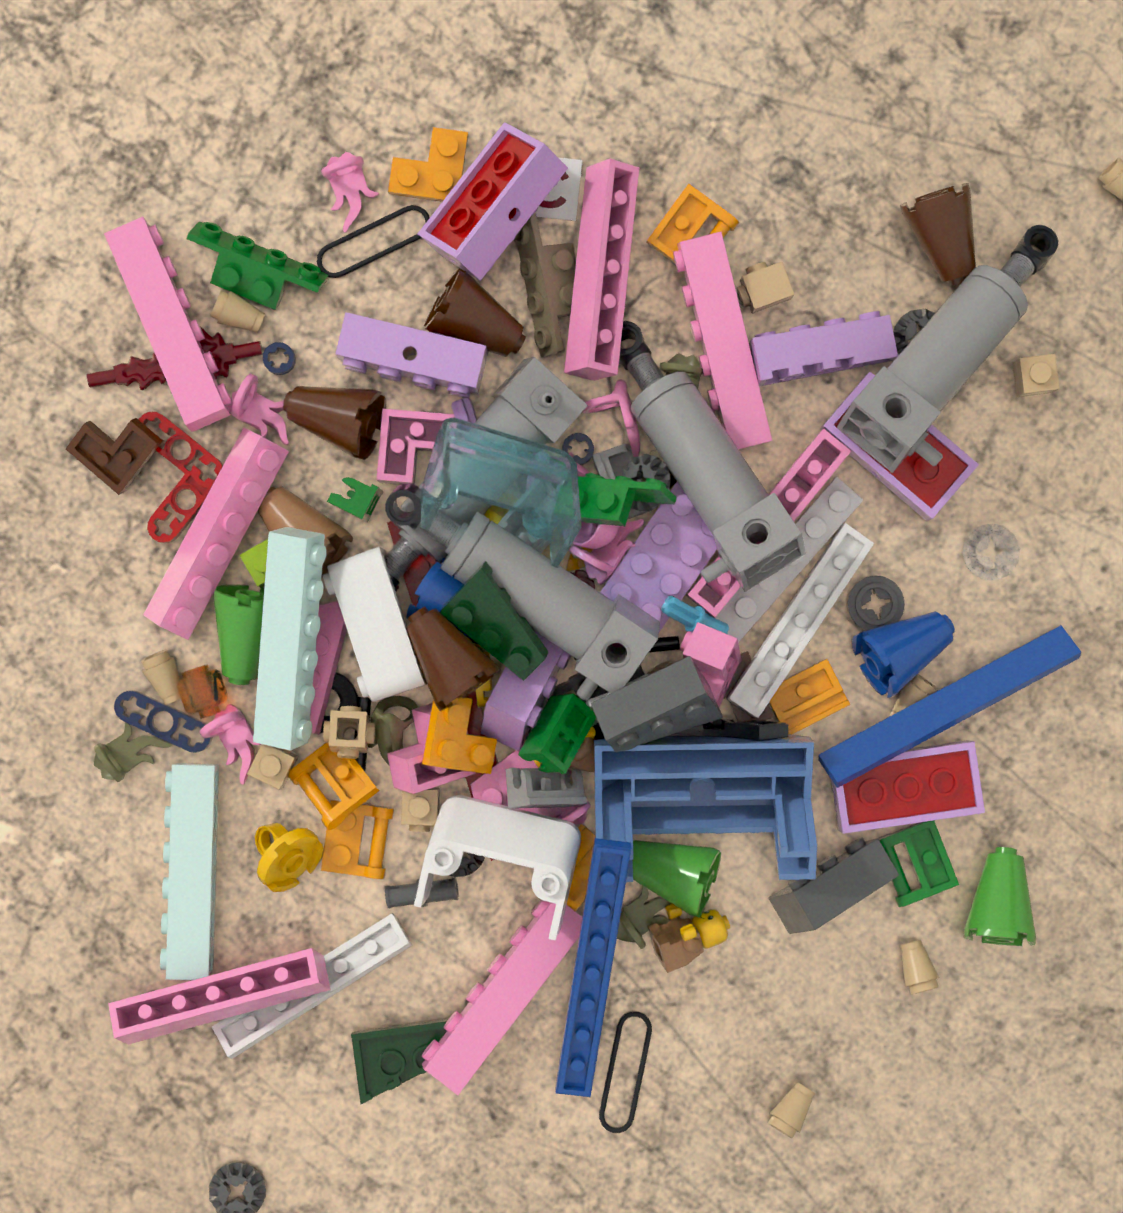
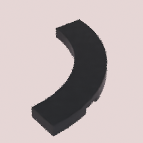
M718 719L712 723H705L668 736H712L757 740L788 737V724L760 720L737 723L734 722V719ZM599 723L592 726L595 729L594 737L605 739Z

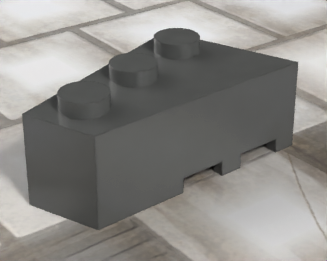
M690 656L591 703L603 735L615 752L631 750L638 745L723 718L707 680Z
M861 837L844 847L846 850L844 854L837 858L833 855L816 865L818 869H816L815 879L792 880L788 883L789 886L768 897L789 934L818 929L899 876L878 838L865 841Z

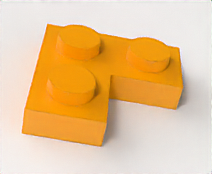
M433 127L428 162L393 157L388 193L443 202L463 176L468 132Z
M466 697L463 699L456 698L452 701V706L441 712L433 699L422 764L491 774L497 739L466 734L472 699Z

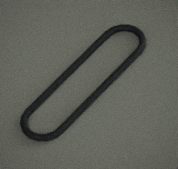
M416 205L406 206L324 246L317 255V266L321 272L329 275L328 277L330 278L342 277L421 237L416 234L337 273H331L323 267L322 257L326 251L408 211L415 210L422 213L425 223L430 218L429 214L425 209Z
M640 1012L624 1014L620 1018L616 1029L599 1111L601 1125L612 1133L626 1131L632 1125L635 1117L652 1034V1025L649 1018ZM639 1017L645 1022L647 1032L630 1115L624 1126L613 1128L606 1123L604 1115L622 1026L628 1018Z

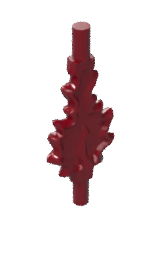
M201 327L205 339L199 342L204 353L211 352L219 370L213 373L215 379L218 376L227 378L229 375V365L236 364L238 359L263 355L261 341L234 346L233 343H225L219 332L211 337ZM155 353L152 354L150 359L143 360L131 356L128 363L115 365L110 370L87 374V382L90 388L113 383L128 387L131 383L138 382L140 390H144L155 381L159 380L161 384L166 382Z

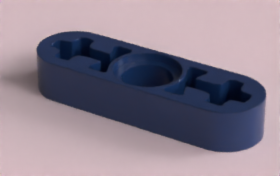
M126 691L121 693L115 700L114 710L120 720L186 751L193 753L203 751L212 742L213 737L205 738L203 743L197 742L192 746L189 744L191 738L183 733H179L178 739L174 738L173 735L180 727L181 718L186 720L182 727L190 731L195 730L197 727L202 729L207 723L169 705H165L141 692ZM135 697L137 699L136 705L144 710H148L149 703L154 705V708L147 716L146 725L141 723V720L145 717L138 712H133L130 716L126 714L127 708L123 706L124 700L131 701ZM160 711H166L173 717V726L167 732L159 731L154 725V718Z

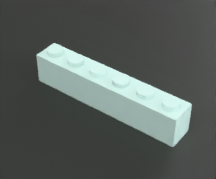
M284 527L270 531L268 534L253 742L291 751L307 744L312 733L310 714L311 704L315 697L313 676L318 662L316 638L321 625L318 613L319 601L323 594V583L321 581L322 565L326 558L325 534Z
M176 763L172 764V771L166 772L165 778L166 792H171V806H166L164 813L165 828H170V842H165L163 848L164 863H169V877H164L162 883L163 899H168V913H163L161 919V933L167 934V947L161 949L160 969L166 970V979L196 980L213 975L219 764Z

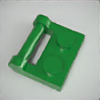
M934 820L920 822L878 838L899 874L898 877L892 880L897 892L895 899L898 907L910 905L959 885ZM902 842L921 886L913 890L910 889L894 845Z

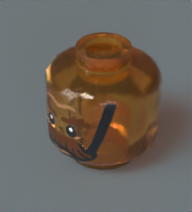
M206 664L181 673L183 679L177 683V689L185 712L188 714L199 713L200 719L220 713L219 705L224 704L228 699V693L220 671L210 669L209 665Z

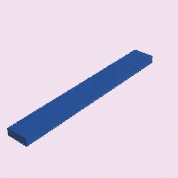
M1061 625L818 755V760L835 786L839 788L1079 659L1081 651Z
M594 839L555 1085L556 1094L591 1097L632 849L631 842Z

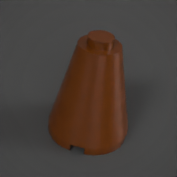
M969 183L961 184L963 191L955 192L954 186L917 197L915 198V206L911 208L908 207L907 202L900 205L902 214L941 281H949L951 286L961 284L972 270L976 268Z
M457 268L445 284L447 288L441 297L438 296L424 323V329L431 333L485 345L488 352L507 357L510 352L517 354L526 339V336L522 334L524 326L466 271Z
M297 386L293 391H289L286 394L283 410L286 412L288 420L352 457L365 460L371 455L378 442L372 440L375 429L381 430L382 410L386 409V398L380 395L382 392L375 389Z
M425 606L408 617L411 623L406 627L409 639L434 702L440 712L452 706L453 700L456 698L463 699L500 671L492 659L436 608L429 611Z

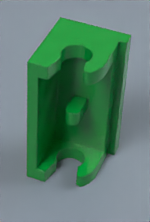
M343 478L342 481L351 489H355V492L352 490L347 492V496L351 499L331 493L327 502L368 523L383 491L373 484L369 487L353 478Z
M575 694L551 696L518 755L525 761H539L541 764L538 770L541 772H560L561 774H566L596 719L594 711Z

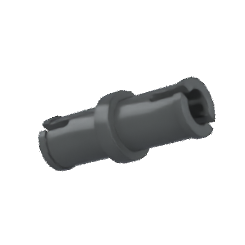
M456 877L433 881L430 896L422 907L428 906L430 902L459 900ZM417 879L416 883L385 886L387 908L414 905L420 879Z

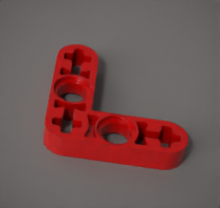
M150 411L144 413L139 418L144 425L149 420L155 423L159 419L161 421L159 428L167 435H170L172 429L176 432V434L167 439L163 449L158 447L156 451L185 474L152 514L147 525L148 533L152 539L160 543H170L180 536L197 515L216 478L214 480L207 478L203 481L201 477L204 473L198 467L193 465L191 471L186 467L195 461L199 451L203 453V456L198 460L206 466H211L214 463L216 465L214 472L217 476L223 464L168 418L158 412ZM179 440L187 441L191 447L190 455L184 460L175 459L171 452L173 444ZM183 490H191L196 496V503L191 509L183 510L178 506L177 496ZM171 505L175 512L184 515L185 518L180 522L175 517L169 525L173 530L170 535L163 533L159 536L157 534L159 527L156 523L159 519L162 521L168 520L172 513L166 511V509Z

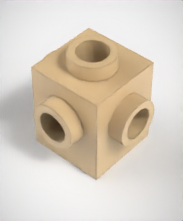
M341 706L340 711L331 710L330 721H324L323 741L329 742L330 750L337 752V757L359 758V753H367L368 744H374L375 723L369 722L367 712H361V707ZM346 730H356L357 737L354 740H346L344 738Z

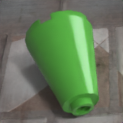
M220 585L216 587L213 598L222 675L229 678V683L249 685L250 680L258 678L264 588L260 587V592L248 590V585Z
M634 840L633 880L689 915L700 917L711 896L708 893L712 882L715 883L721 861L720 850L712 847Z
M996 847L995 853L987 855L964 928L965 939L973 941V934H976V936H982V943L1022 946L1023 939H1027L1030 946L1036 944V933L1024 857L1017 855V849Z

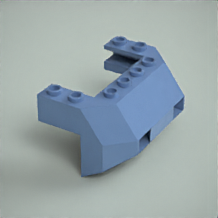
M788 734V737L763 740L712 736H665L638 745L631 750L615 752L606 739L594 740L595 838L631 842L632 849L626 882H633V834L774 832L779 880L815 879L817 840L811 803L814 742L811 737Z

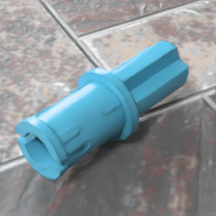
M668 596L661 607V611L664 614L684 624L687 632H693L697 622L728 634V624L710 616L701 606L694 608L673 596Z

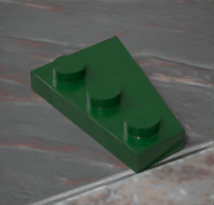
M485 561L443 605L440 613L524 681L546 659L549 652L526 618L520 617L510 603V595L504 587L500 589L491 576L493 571Z
M448 1019L352 1032L351 1038L360 1104L372 1100L373 1097L387 1090H392L420 1074L426 1073L427 1071L422 1066V1063L425 1061L422 1054L434 1039L439 1042L447 1032L444 1029V1025Z

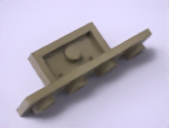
M535 212L517 233L514 241L517 244L521 261L520 272L525 280L528 295L527 306L533 318L535 343L539 348L540 356L548 357L564 350L558 317L570 316L576 257L573 243L542 245Z

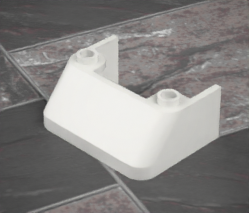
M380 546L327 566L329 573L323 575L329 595L336 594L362 676L357 677L363 698L370 696L372 702L427 685L406 630L407 625L384 556H386L387 552Z
M463 795L452 796L440 808L425 853L414 906L421 908L430 896L434 874L447 876L459 868L464 852L534 869L531 881L533 892L541 900L556 904L548 938L556 940L563 922L580 848L581 833L578 827L570 821L517 808L508 809V806Z

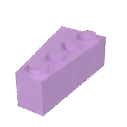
M880 311L859 315V320L845 322V318H837L825 321L824 326L811 328L810 325H801L790 328V332L778 334L775 331L755 335L749 343L759 387L894 361L898 357L890 315L880 316Z
M537 632L535 633L549 652L546 659L524 681L505 667L485 705L481 734L495 738L498 742L517 751H520L530 728H534L543 710L541 706L545 698L549 699L558 681L555 677L559 669L564 670L571 658L570 654Z

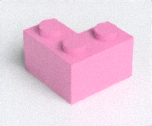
M383 409L376 480L379 483H411L415 485L418 450L448 453L454 445L455 415Z
M697 622L694 631L686 633L680 651L683 652V659L688 656L693 659L707 680L718 707H720L741 663L738 639Z
M432 703L412 709L418 744L387 753L394 788L412 794L476 774V772L422 764Z

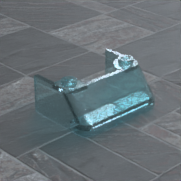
M447 418L443 421L436 436L421 488V528L428 530L439 509L453 507L458 495L521 513L523 526L531 536L550 541L551 566L558 568L582 527L577 464L573 457L560 449L462 419Z

